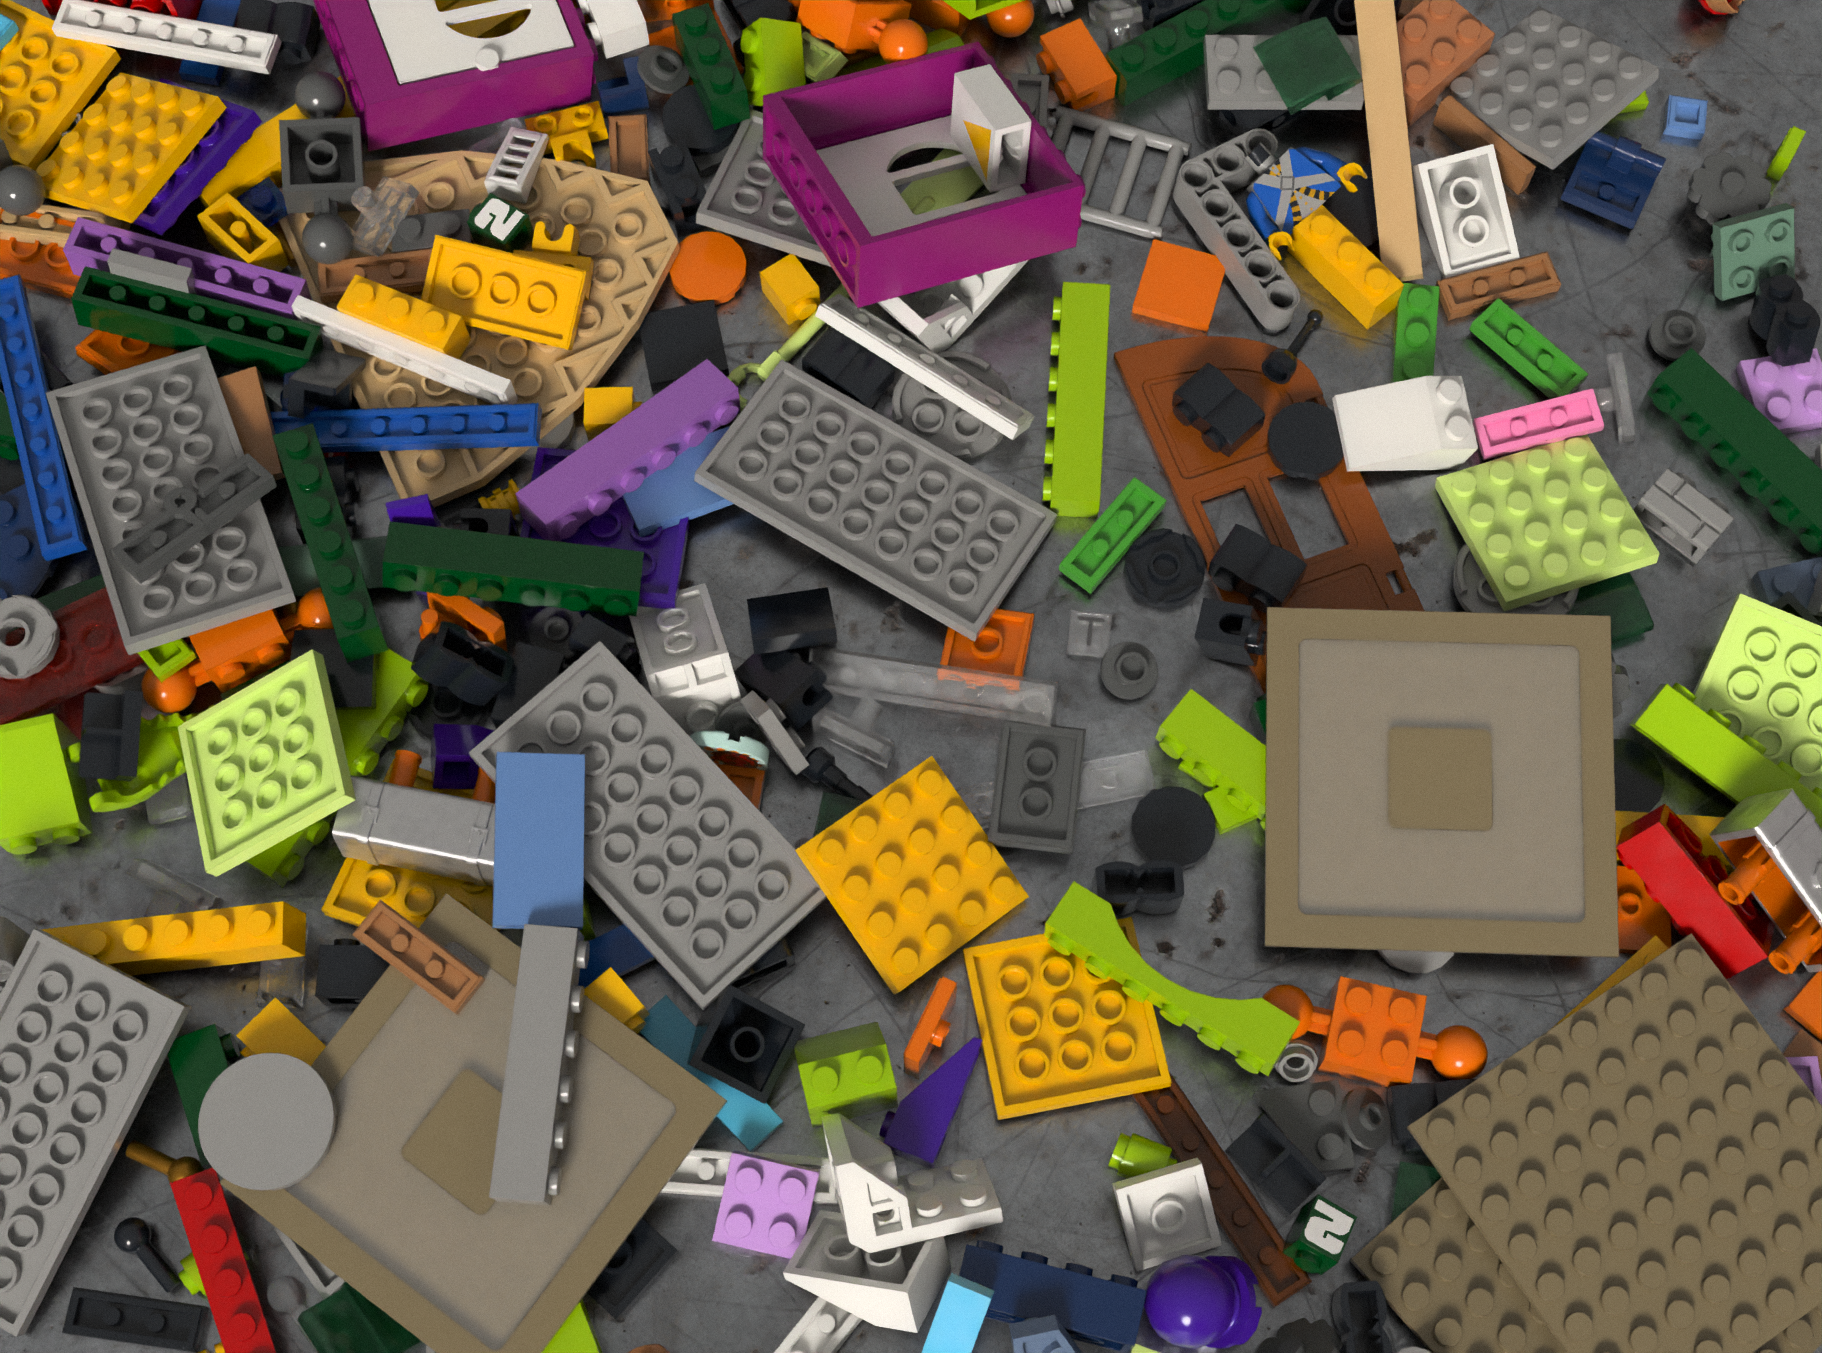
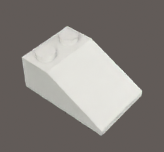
M1493 144L1412 166L1416 210L1443 279L1520 259Z
M1422 376L1338 394L1332 398L1347 472L1457 470L1478 449L1462 376Z
M820 1210L783 1271L786 1280L875 1326L918 1333L951 1270L944 1236L868 1253L849 1243L841 1213Z

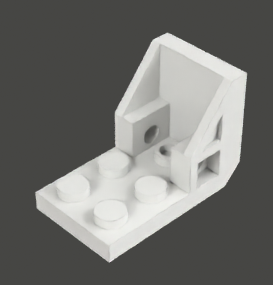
M1028 260L877 303L926 348L936 354L952 346Z
M703 583L679 590L676 608L661 609L638 606L637 616H629L651 695L689 736L699 731H715V723L720 713L731 704L741 700L729 653L706 584Z
M840 1113L821 1117L834 1189L849 1243L868 1253H874L1003 1222L1001 1206L982 1157L972 1160L962 1159L951 1165L929 1170L919 1169L908 1175L897 1177L895 1160L889 1146Z

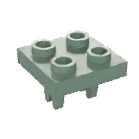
M1784 203L1713 223V234H1711L1713 248L1711 253L1714 259V296L1721 301L1756 292L1759 279L1787 274L1795 280L1794 207Z

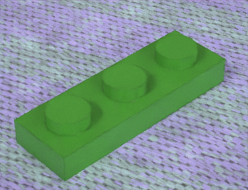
M1402 282L1404 287L1396 306L1390 383L1422 376H1433L1439 286Z
M1499 298L1479 315L1469 328L1473 334L1550 399L1572 394L1588 376L1585 370Z
M1134 477L1059 564V571L1091 594L1129 550L1132 543L1141 536L1164 509L1167 500Z

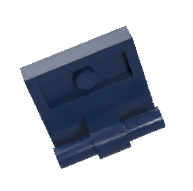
M1598 131L1588 139L1560 199L1633 230L1666 158L1641 148V143L1622 135L1616 138Z

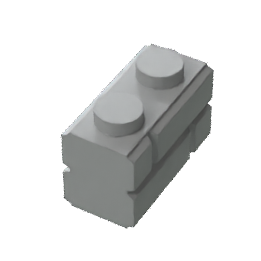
M1667 468L1634 508V512L1640 522L1695 564L1700 561L1734 520V517L1729 514L1727 506L1721 500L1714 497L1708 498L1696 489L1694 481L1689 476L1680 472L1675 473L1670 468Z

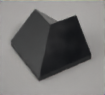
M729 984L698 1020L687 1064L765 1104L805 1024Z

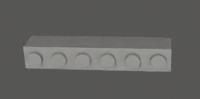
M524 924L489 1197L496 1201L551 1206L552 1195H559L562 1168L556 1167L558 1149L565 1148L568 1133L567 1121H562L563 1104L571 1102L573 1093V1076L567 1075L569 1057H576L579 1043V1033L573 1030L574 1014L581 1013L583 1008L584 986H578L580 968H587L590 951L589 942L584 941V936L578 928Z

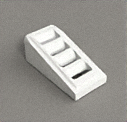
M515 127L510 128L484 181L488 195L492 193L501 199L526 204L549 140L548 134ZM518 140L534 143L533 147L516 143ZM514 151L529 155L526 158L512 154ZM509 163H515L523 166L522 168H517L508 165ZM505 174L517 176V178L512 179L504 176Z

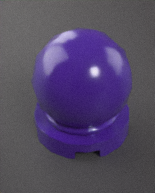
M1181 1255L1162 1262L1147 1281L1144 1308L1150 1324L1159 1337L1181 1348L1197 1349L1207 1346L1210 1348L1226 1349L1234 1345H1242L1256 1331L1262 1314V1307H1256V1294L1253 1284H1258L1257 1277L1248 1264L1235 1256L1209 1255L1203 1258L1195 1255Z

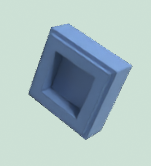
M1669 95L1665 105L1663 135L1701 140L1705 134L1708 101Z

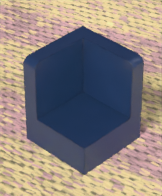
M638 56L623 59L625 77L601 81L597 84L605 118L649 109L645 83L637 69Z

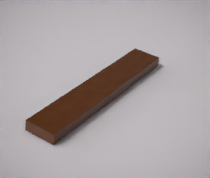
M1169 1072L1171 1078L1170 1087L1131 1094V1097L1162 1143L1172 1148L1170 1155L1173 1159L1177 1160V1163L1194 1158L1200 1160L1217 1225L1240 1259L1248 1264L1255 1274L1259 1287L1273 1308H1275L1309 1285L1312 1280L1306 1271L1294 1263V1259L1282 1253L1286 1242Z

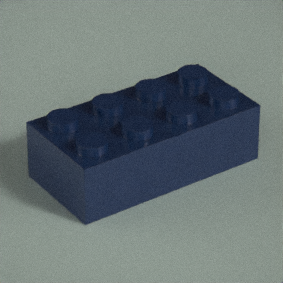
M977 1240L976 1246L966 1244L959 1276L995 1291L987 1310L986 1318L1012 1324L1022 1322L1028 1318H1040L1055 1314L1074 1341L1121 1353H1129L1135 1347L1147 1290L1137 1288V1280L1116 1274H1111L1110 1280L1093 1277V1269L1074 1263H1066L1064 1269L1047 1265L1049 1258L1032 1252L1022 1251L1020 1258L1003 1254L1004 1247L1002 1245L989 1241Z

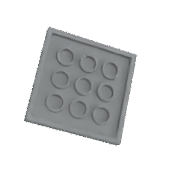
M1538 6L1490 47L1489 52L1480 57L1464 74L1454 79L1450 86L1438 95L1436 105L1439 107L1440 102L1448 95L1454 97L1516 150L1554 170L1658 80L1659 67Z
M749 109L750 119L742 121L697 210L696 223L831 267L764 161L763 113Z

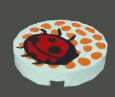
M705 730L694 732L690 735L693 741L715 764L766 770L768 767L769 749L755 739L740 736L739 742L731 739L728 740L729 734L724 731Z

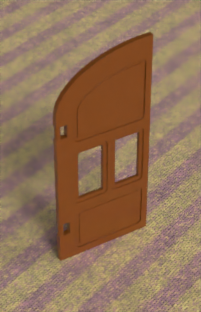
M1225 336L1185 337L1139 345L1114 353V360L1191 535L1202 550L1207 571H1209L1211 560L1221 546L1201 502L1245 488L1268 541L1291 552L1307 564L1304 577L1283 608L1425 611L1415 589L1410 584L1404 571V565L1360 471L1347 472L1344 457L1342 463L1331 474L1318 479L1347 545L1304 559L1268 480L1285 473L1274 465L1267 453V433L1272 419L1283 408L1296 402L1314 401L1317 404L1328 407L1316 378L1301 360L1296 358L1298 365L1289 382L1277 384L1270 381L1264 375L1262 363L1271 352L1280 348L1250 339ZM1207 362L1219 369L1237 389L1248 395L1265 413L1263 427L1230 457H1227L1220 451L1216 453L1210 450L1201 438V431L1191 425H1183L1173 413V392ZM1395 574L1403 591L1395 595L1387 576ZM1212 581L1220 601L1250 605L1247 600L1248 597L1243 593L1234 590L1232 592L1224 591ZM1255 609L1261 621H1263L1266 631L1267 613ZM1266 654L1264 656L1258 655L1256 667L1249 666L1262 695L1266 693Z

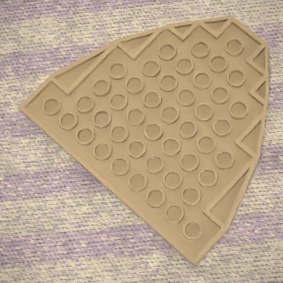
M459 150L365 161L368 210L338 211L339 217L343 218L351 227L354 237L353 248L346 258L393 253L391 217L469 209L471 213L477 204L483 203L488 197L484 181L496 154ZM542 158L526 204L506 199L502 200L528 214L533 230L536 223L542 221L546 226V230L551 234V241L559 240L563 235L564 227L567 224H572L577 228L580 236L577 256L592 257L594 261L589 300L583 301L573 349L571 351L465 325L471 340L460 358L461 361L511 380L518 398L515 404L539 403L542 408L540 439L583 404L584 388H595L640 328L680 251L679 243L648 181L563 160L556 161L555 159ZM509 163L508 166L522 168L523 165ZM505 174L504 176L512 179L517 178V176ZM282 188L268 193V198L303 278L307 281L313 301L338 311L336 306L339 301L322 303L319 297L318 262L314 261L306 253L302 244L303 229L307 222L314 217V212L288 214ZM533 239L523 251H534L532 249ZM423 291L404 294L421 300ZM330 338L336 352L366 359V367L352 380V390L361 409L494 405ZM532 446L379 452L399 498L405 499L428 494L435 508L484 487Z

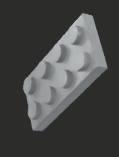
M1205 35L1203 48L1207 110L1362 109L1364 95L1358 35Z

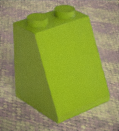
M54 713L0 725V846L12 854H28L36 851L37 846L49 843L58 845L77 842L80 839L79 836L93 833L86 780L78 776L79 763L72 764L66 753L68 746L80 742V740Z
M878 1022L798 1040L795 1044V1055L812 1128L823 1126L822 1116L840 1113L847 1119L898 1107L897 1086L886 1042Z

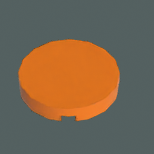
M702 231L689 235L679 243L680 251L669 270L674 289L680 296L682 294L693 304L714 300L715 306L726 303L735 297V293L746 282L747 260L742 247L733 238L720 232Z

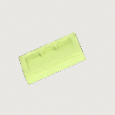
M806 31L802 33L805 79L815 83L834 78L848 59L840 51L813 37Z

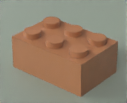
M1423 0L1397 22L1408 127L1413 125L1436 104L1438 95L1448 88L1454 79L1464 74L1480 57L1490 50L1495 33L1455 0Z

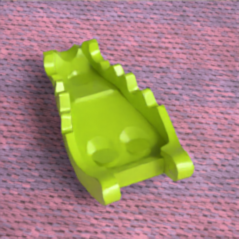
M202 712L191 713L184 717L179 713L167 716L157 714L151 720L141 717L137 777L132 781L97 779L103 792L96 793L89 798L88 801L93 812H109L130 808L149 799L175 778L185 773L186 768L178 726ZM80 742L66 748V753L72 764L79 763Z

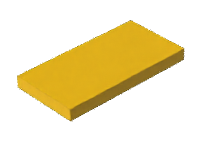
M435 235L421 300L462 316L465 325L572 351L590 272Z

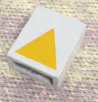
M990 64L954 73L950 127L951 138L989 192L1025 183L1031 119Z

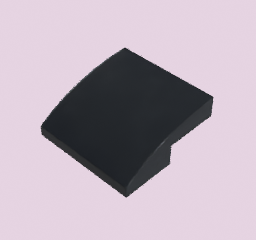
M334 629L294 631L290 662L312 649L323 655L335 710L376 709V669H379L380 653L347 663Z

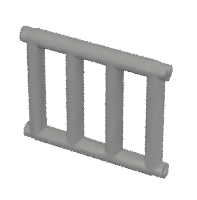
M1058 106L1055 113V120H1058L1051 140L1058 150L1060 149L1064 152L1073 125L1095 131L1080 173L1086 189L1085 197L1082 198L1081 219L1142 237L1161 240L1164 228L1160 226L1183 155L1188 156L1192 149V143L1079 110ZM1109 136H1114L1132 142L1109 210L1087 205L1086 203ZM1150 146L1168 151L1146 221L1123 214L1145 148Z

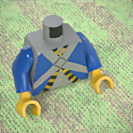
M1261 142L1244 158L1259 174L1247 187L1249 195L1246 199L1249 221L1266 245H1269L1276 259L1280 261L1282 258L1277 249L1282 245H1287L1291 248V251H1295L1291 238L1293 227L1317 210L1341 187L1338 181H1341L1349 192L1354 193L1358 189L1350 182V179L1355 175H1361L1367 179V175L1359 164H1347L1330 153L1304 146L1296 149L1290 147L1276 159Z

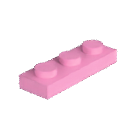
M1592 388L1475 418L1473 420V427L1484 461L1602 431L1604 422Z

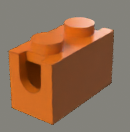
M1080 18L1040 36L1039 42L1043 46V51L1036 54L1037 64L1044 75L1049 74L1053 80L1056 95L1062 104L1067 103L1069 108L1083 112L1114 98L1117 75Z

